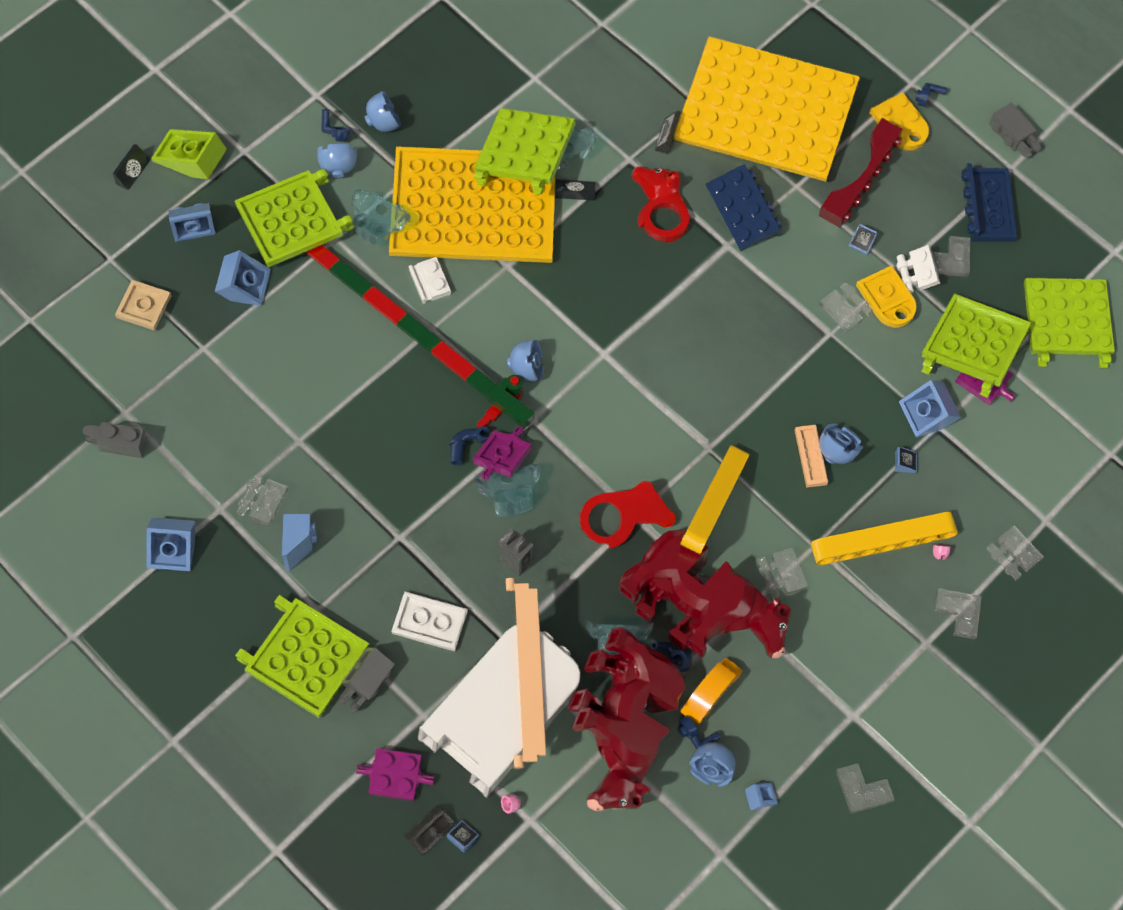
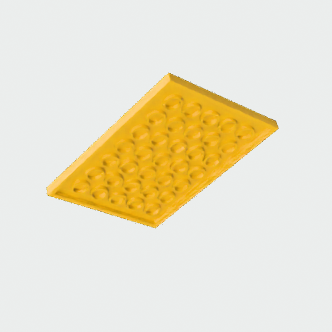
M708 37L674 134V140L826 182L859 82V76Z
M396 147L389 256L552 263L555 176L551 185L545 184L541 195L533 194L535 187H531L532 182L497 176L489 175L485 186L476 185L478 179L474 178V167L482 150Z

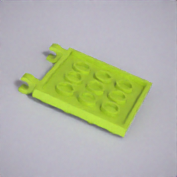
M500 108L474 167V178L478 179L476 185L485 186L489 175L532 182L531 187H535L533 194L541 195L545 184L551 185L576 125L575 119Z
M321 169L314 174L307 170L235 200V205L267 267L343 236L342 231H350L354 228L350 215H346L336 221L317 184L324 185L329 182L325 169Z
M1025 278L1024 289L1027 319L1031 322L1029 329L1031 354H1037L1038 367H1047V362L1050 361L1049 354L1098 355L1099 368H1108V363H1111V355L1114 354L1115 350L1106 280Z
M954 294L922 352V357L925 360L922 364L924 367L921 372L929 375L935 362L983 380L984 383L981 387L980 395L988 398L993 385L1000 387L1030 329L1031 322Z
M279 595L274 601L275 607L285 613L259 650L252 656L240 648L235 656L240 663L247 665L245 668L246 673L320 718L343 685L341 682L366 648H369V643L297 598L291 603Z

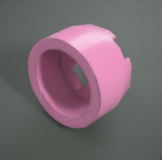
M933 544L934 557L937 560H940V558L945 560L949 557L951 546Z
M508 794L502 797L501 806L506 813L515 812L520 808L521 800L518 799L517 795Z

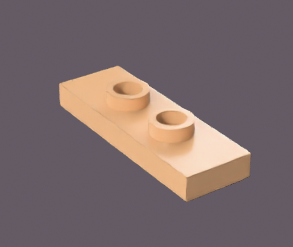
M816 425L795 427L794 431L806 488L827 485L828 479L823 455L819 448V436Z

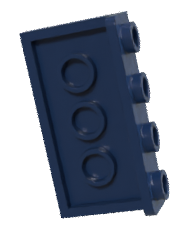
M967 163L965 169L961 172V180L965 182L963 197L967 199L965 215L969 216L967 232L971 234V241H1016L1017 233L1009 168H972V163Z
M745 164L706 183V187L740 252L774 234H777V236L782 235L780 229L783 228L778 217L774 218L771 214L774 210L769 200L765 202L763 199L765 193L761 185L756 186L754 180L757 178L753 170H748Z

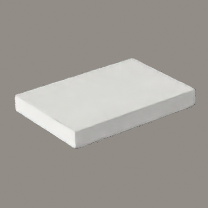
M404 592L391 632L394 635L455 651L468 609Z

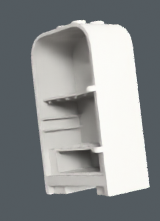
M517 625L512 626L501 636L419 729L418 740L426 744L434 752L440 747L472 774L470 783L482 792L486 798L514 767V756L523 755ZM543 631L540 632L544 725L546 730L573 698L580 681V671L577 663L570 657L571 653L562 645L558 647L552 642L554 640L553 637Z

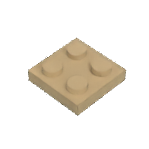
M132 280L115 313L116 318L155 331L171 298V293Z

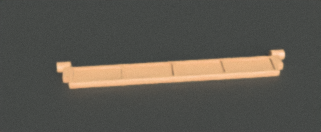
M507 578L506 591H515L523 755L514 756V768L520 769L524 768L523 762H537V756H546L538 590L529 589L528 583L515 584L514 578Z

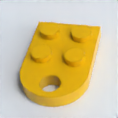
M903 92L871 108L870 114L877 123L884 118L903 129L901 134L903 140L898 148L916 150L925 144L929 134L928 125ZM916 136L919 141L914 142L909 137Z
M892 265L856 283V287L878 320L884 325L899 328L912 321L916 312V302ZM902 312L905 314L906 318L899 319L896 317L895 313Z

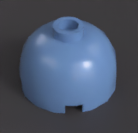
M382 91L370 98L366 105L367 115L365 119L370 127L374 126L381 132H390L399 128L401 121L398 114H395L394 106L385 92Z
M329 144L328 149L323 150L322 146L318 147L317 158L321 169H325L326 173L332 174L334 178L344 177V174L354 169L357 163V147L354 146L351 149L349 144Z
M526 340L515 345L510 357L507 359L508 367L512 369L514 375H518L523 381L528 382L541 380L543 377L544 364L540 365V358H543L539 342L537 340Z
M828 424L819 439V448L824 458L832 464H848L852 462L863 449V446L859 445L861 443L860 438L844 426L841 430L836 428L837 424Z
M708 742L697 748L691 757L689 765L692 766L691 773L698 780L708 785L712 781L722 787L731 782L735 773L736 761L733 753L721 743Z

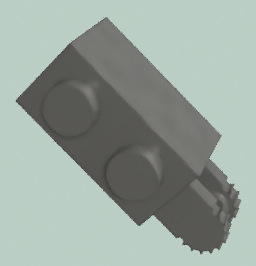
M1012 102L993 113L989 125L1014 152L1018 150L1020 154L1028 158L1032 154L1028 146L1035 152L1040 150L1041 145L1034 138L1037 129Z
M101 422L100 426L87 425L82 429L85 440L88 443L98 445L100 452L143 458L147 442L143 428Z
M510 529L501 537L498 543L500 544L498 550L499 561L519 576L533 561L534 545L514 529Z
M366 648L341 682L346 689L340 696L339 702L345 704L355 694L357 697L349 706V710L355 713L365 700L376 696L379 691V685L382 681L389 678L392 673L391 669L395 664L378 649Z

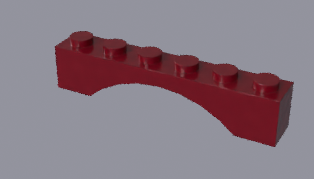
M884 118L879 121L871 134V159L866 170L850 185L832 191L821 206L819 217L839 228L843 222H848L852 215L851 210L853 207L857 208L862 201L861 195L863 192L867 193L873 184L871 182L872 179L880 175L883 169L881 167L884 162L888 163L892 157L893 152L891 151L893 148H898L903 140L901 137L902 128Z

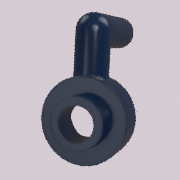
M925 83L922 90L918 89L915 101H918V106L926 107L930 91L946 95L947 87Z
M322 109L321 131L331 134V137H334L335 141L345 142L347 138H351V128L329 126L330 109Z
M653 641L651 643L653 650L666 651L670 655L669 659L677 665L682 673L690 669L692 657L689 652L676 650L669 642Z
M688 716L678 720L679 726H677L679 733L683 738L687 737L690 739L696 750L702 744L717 742L721 739L719 734L714 732L701 741L695 724Z

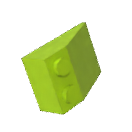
M170 129L151 160L192 178L209 179L227 148L215 132Z

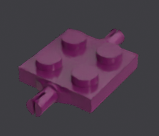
M1009 371L1006 373L1000 387L993 385L988 398L980 395L981 387L984 383L983 380L961 372L955 383L988 405L1000 395L1010 402L1016 396L1006 389L1007 382L1013 375Z
M517 426L512 434L494 430L474 456V464L486 468L481 474L483 480L488 481L494 472L511 478L532 450L531 443L519 438L524 432L521 427Z
M376 748L375 759L371 767L358 764L356 774L369 775V795L414 801L419 783L433 786L434 776L421 774V755Z

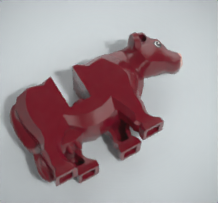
M683 529L670 530L663 533L652 543L642 561L632 566L622 575L618 590L633 603L638 600L643 589L642 598L635 605V613L648 624L654 621L655 606L661 599L671 601L678 611L686 615L682 621L677 623L675 628L670 630L668 639L681 650H686L688 646L703 658L707 651L706 644L714 636L750 628L756 638L763 644L768 657L780 658L785 652V637L791 617L789 606L780 604L781 600L777 597L772 602L769 601L748 579L738 574L727 561L702 585L701 580L696 575L706 565L709 547L704 545L701 553L698 554L680 545L686 533Z
M620 627L611 630L605 645V649L608 651H615L620 654L608 655L604 650L593 651L590 653L584 668L588 673L604 671L613 676V685L605 693L603 702L596 696H592L591 692L585 689L574 693L568 708L571 712H578L572 729L576 732L589 730L595 735L597 749L610 769L598 788L587 797V805L593 811L640 808L643 803V795L649 794L651 790L650 787L641 784L650 766L654 763L660 743L670 730L642 711L645 709L650 713L676 710L678 709V700L685 690V677L673 661L662 653L645 647L630 631Z

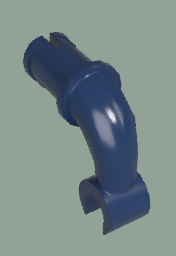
M481 426L477 430L464 429L457 432L449 442V446H451L450 464L462 465L466 441L476 439L478 443L484 444L489 437H482L480 434H488L489 429Z

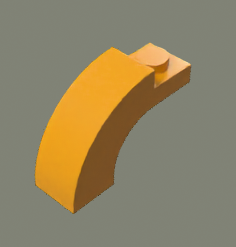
M725 658L709 672L680 712L699 725L709 715L726 690L740 677L743 670Z

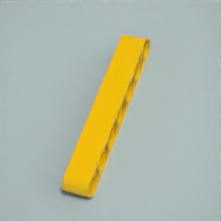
M730 445L680 545L698 554L701 553L750 455L749 453Z
M943 512L814 540L810 545L816 564L826 565L948 539L957 535L958 530L952 513Z

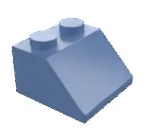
M199 203L185 208L178 207L168 211L175 242L215 234L209 203Z
M240 250L225 255L215 292L233 302L260 306L263 302L271 269Z
M930 380L899 401L916 437L944 429L961 418L944 382Z
M284 514L282 558L285 570L290 571L313 550V543H317V530H315V522L311 521L310 514Z
M152 518L147 526V568L191 571L195 546V521Z

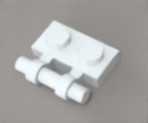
M929 245L909 252L911 259L908 261L905 260L903 254L897 256V269L901 272V280L910 293L914 292L913 285L918 284L920 290L940 284L932 250ZM914 268L915 275L910 277L908 270Z

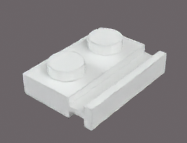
M437 257L419 262L415 266H409V272L423 304L429 300L433 301L451 295V290Z

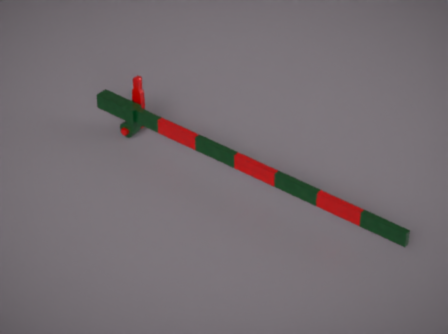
M323 245L305 252L488 399L492 406L477 423V429L481 426L486 427L490 422H494L502 413L523 430L535 419L534 412L519 401L523 396V380L520 376L511 375L508 378L505 377L498 385L495 384Z

